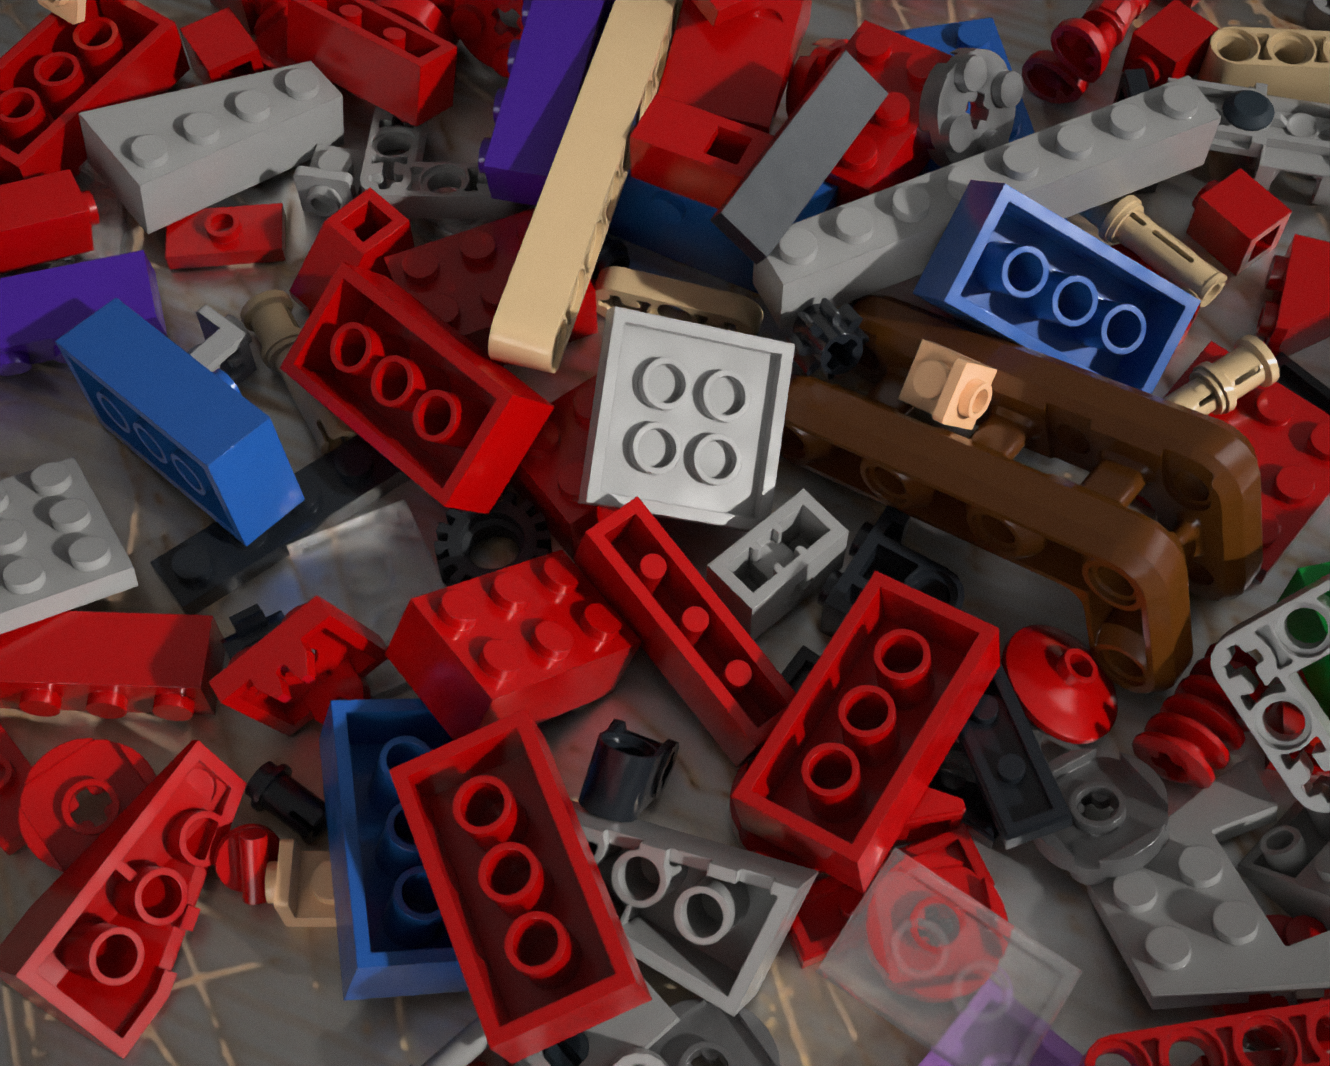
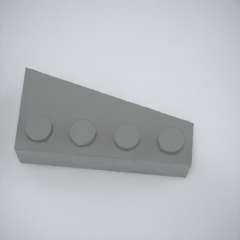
M312 61L79 113L88 163L147 234L312 159L317 144L335 147L344 144L343 96Z
M571 800L635 958L734 1017L758 993L819 871L639 819L633 822L611 821L590 813L579 802Z

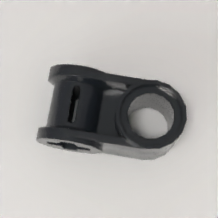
M617 718L614 719L604 732L599 733L578 802L590 813L611 821L633 822L637 820L641 812L653 799H658L663 793L677 758L679 742L672 739H667L664 743L627 730L625 721Z

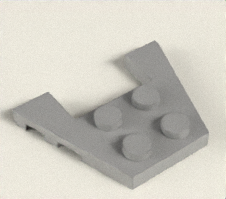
M1247 759L1236 763L1218 777L1209 788L1200 791L1168 816L1169 839L1166 846L1148 864L1126 875L1109 877L1104 883L1087 885L1088 896L1152 1010L1248 1003L1249 995L1291 992L1295 999L1324 997V990L1330 989V930L1290 946H1285L1219 844L1222 841L1277 821L1278 804Z

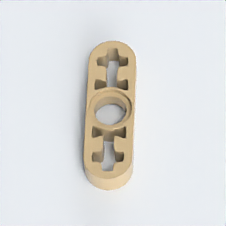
M621 266L603 268L594 285L597 313L605 318L607 309L617 306L754 336L758 335L763 320L761 307L746 296ZM669 305L678 307L684 311L677 310L675 308L670 307Z

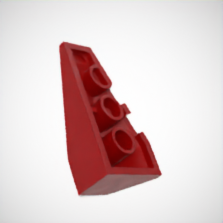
M192 740L30 906L0 945V979L38 1008L115 1056L124 1059L169 998L177 973L171 971L186 930L193 932L201 910L195 906L208 870L214 864L216 847L225 834L230 831L247 783L199 740Z

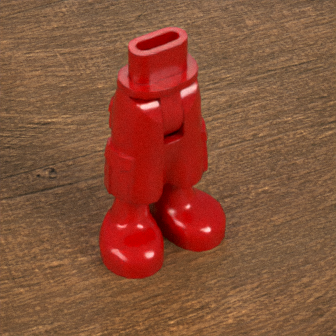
M1093 0L1081 18H1069L1060 22L1050 37L1053 50H1039L1032 53L1022 66V78L1029 91L1050 103L1063 104L1077 101L1088 89L1089 83H1094L1105 71L1113 48H1116L1123 41L1133 20L1137 19L1148 8L1151 0Z

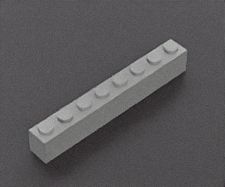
M1189 75L793 223L770 255L757 265L754 263L753 285L779 329L795 322L800 311H803L810 305L821 303L822 298H827L837 307L922 274L970 180L1005 183L1065 219L1204 165L1221 116Z

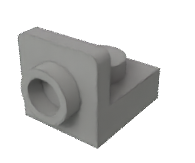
M317 144L310 166H298L294 174V181L302 210L330 217L362 193L360 175L366 151Z
M205 304L196 311L205 341L195 345L187 353L211 372H214L216 369L223 370L238 386L257 370L249 345L252 342V337L247 328L236 317L230 314L223 317Z

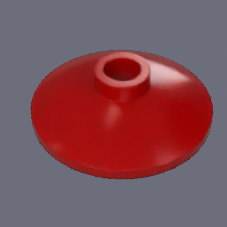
M1048 625L1026 626L1017 631L1007 641L1002 653V666L1025 716L1034 725L1048 735L1071 744L1093 743L1101 739L1112 729L1118 714V700L1113 682L1095 663L1090 649L1083 642L1059 628Z

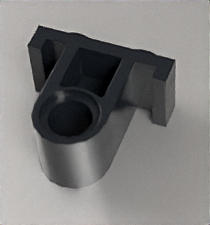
M887 505L875 525L866 521L857 532L849 550V555L853 559L844 573L835 569L824 583L817 599V604L823 606L820 632L831 638L834 636L875 571L961 610L965 598L964 587L958 576L950 569L904 545L910 516Z

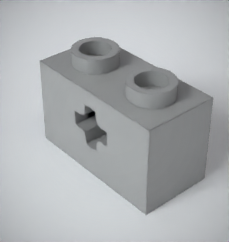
M803 488L707 565L706 582L750 637L755 640L824 584L833 570L839 571L843 568L849 531Z

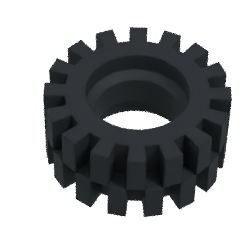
M505 491L502 502L497 501L489 515L465 510L461 513L458 509L450 508L446 512L448 524L439 522L436 529L438 541H434L441 579L447 587L552 553L550 529H547V521L542 512L535 514L534 503L526 498L518 507L516 493ZM487 538H508L513 540L519 547L516 559L500 568H482L475 565L470 559L472 548Z

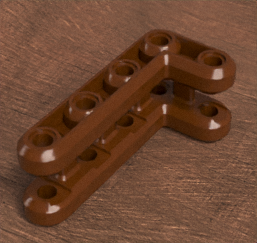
M866 295L855 299L850 306L863 318L859 327L869 337V342L863 345L861 359L852 370L860 377L876 385L865 396L841 385H832L813 376L791 374L780 455L796 465L884 505H890L917 520L1068 588L1083 604L1091 656L1112 682L1126 690L1143 694L1162 692L1173 687L1190 665L1193 657L1189 591L1198 597L1212 601L1235 599L1245 592L1260 572L1262 566L1261 474L1254 447L1247 437L1235 427L1217 418L894 297ZM922 339L935 342L997 369L991 384V401L983 415L976 420L975 425L979 427L969 439L942 427L935 428L907 416L915 406L898 399ZM1024 447L1050 459L1057 458L1090 473L1079 485L1055 474L1043 473L1013 459ZM1139 495L1154 508L1156 521L1127 507Z

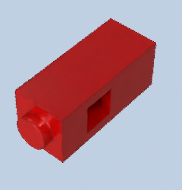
M656 93L630 135L631 177L719 209L775 136Z
M70 169L0 185V274L94 251L92 226L100 223L98 209L90 190L81 192Z

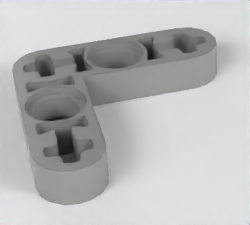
M375 106L360 175L362 193L371 187L406 218L499 220L527 210L528 204L491 199L486 176L479 172L478 163L422 162L428 134V121L417 127L403 122L404 126H398L396 124L400 120L395 115ZM391 150L407 151L400 155H383V153ZM386 179L395 180V182L390 185V189H386ZM442 187L458 188L457 191L447 194L432 192Z
M1330 573L1229 629L1220 638L1211 654V669L1215 679L1293 796L1304 807L1321 813H1330V788L1325 783L1313 786L1309 782L1314 766L1304 750L1296 758H1292L1289 753L1301 750L1314 737H1318L1321 742L1315 744L1312 756L1321 769L1325 772L1330 771V720L1297 672L1330 654V598L1324 594L1330 590ZM1299 608L1316 610L1325 618L1328 625V634L1321 641L1303 643L1290 634L1287 627V616L1293 610ZM1238 644L1244 652L1257 649L1261 653L1262 657L1255 668L1265 686L1274 677H1278L1282 683L1270 686L1256 700H1253L1249 694L1254 693L1259 682L1248 667L1243 666L1235 670L1230 665L1229 661L1236 652L1234 645ZM1278 701L1290 702L1302 711L1305 717V728L1292 735L1280 734L1268 725L1265 718V709L1270 704Z

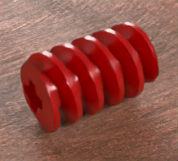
M1218 642L1208 647L1204 658L1194 664L1189 673L1190 676L1180 681L1174 691L1175 694L1166 698L1159 710L1160 713L1153 715L1148 720L1144 732L1137 734L1132 742L1134 755L1149 765L1158 776L1168 781L1186 783L1199 789L1209 788L1215 780L1213 769H1224L1231 759L1229 751L1239 750L1246 740L1244 732H1250L1212 672L1211 654ZM1234 645L1236 652L1229 661L1230 665L1235 670L1243 666L1251 670L1259 684L1254 693L1249 695L1253 700H1256L1269 686H1265L1256 672L1255 667L1258 662L1248 652H1244L1240 647ZM1275 703L1270 704L1265 709V713L1269 712Z

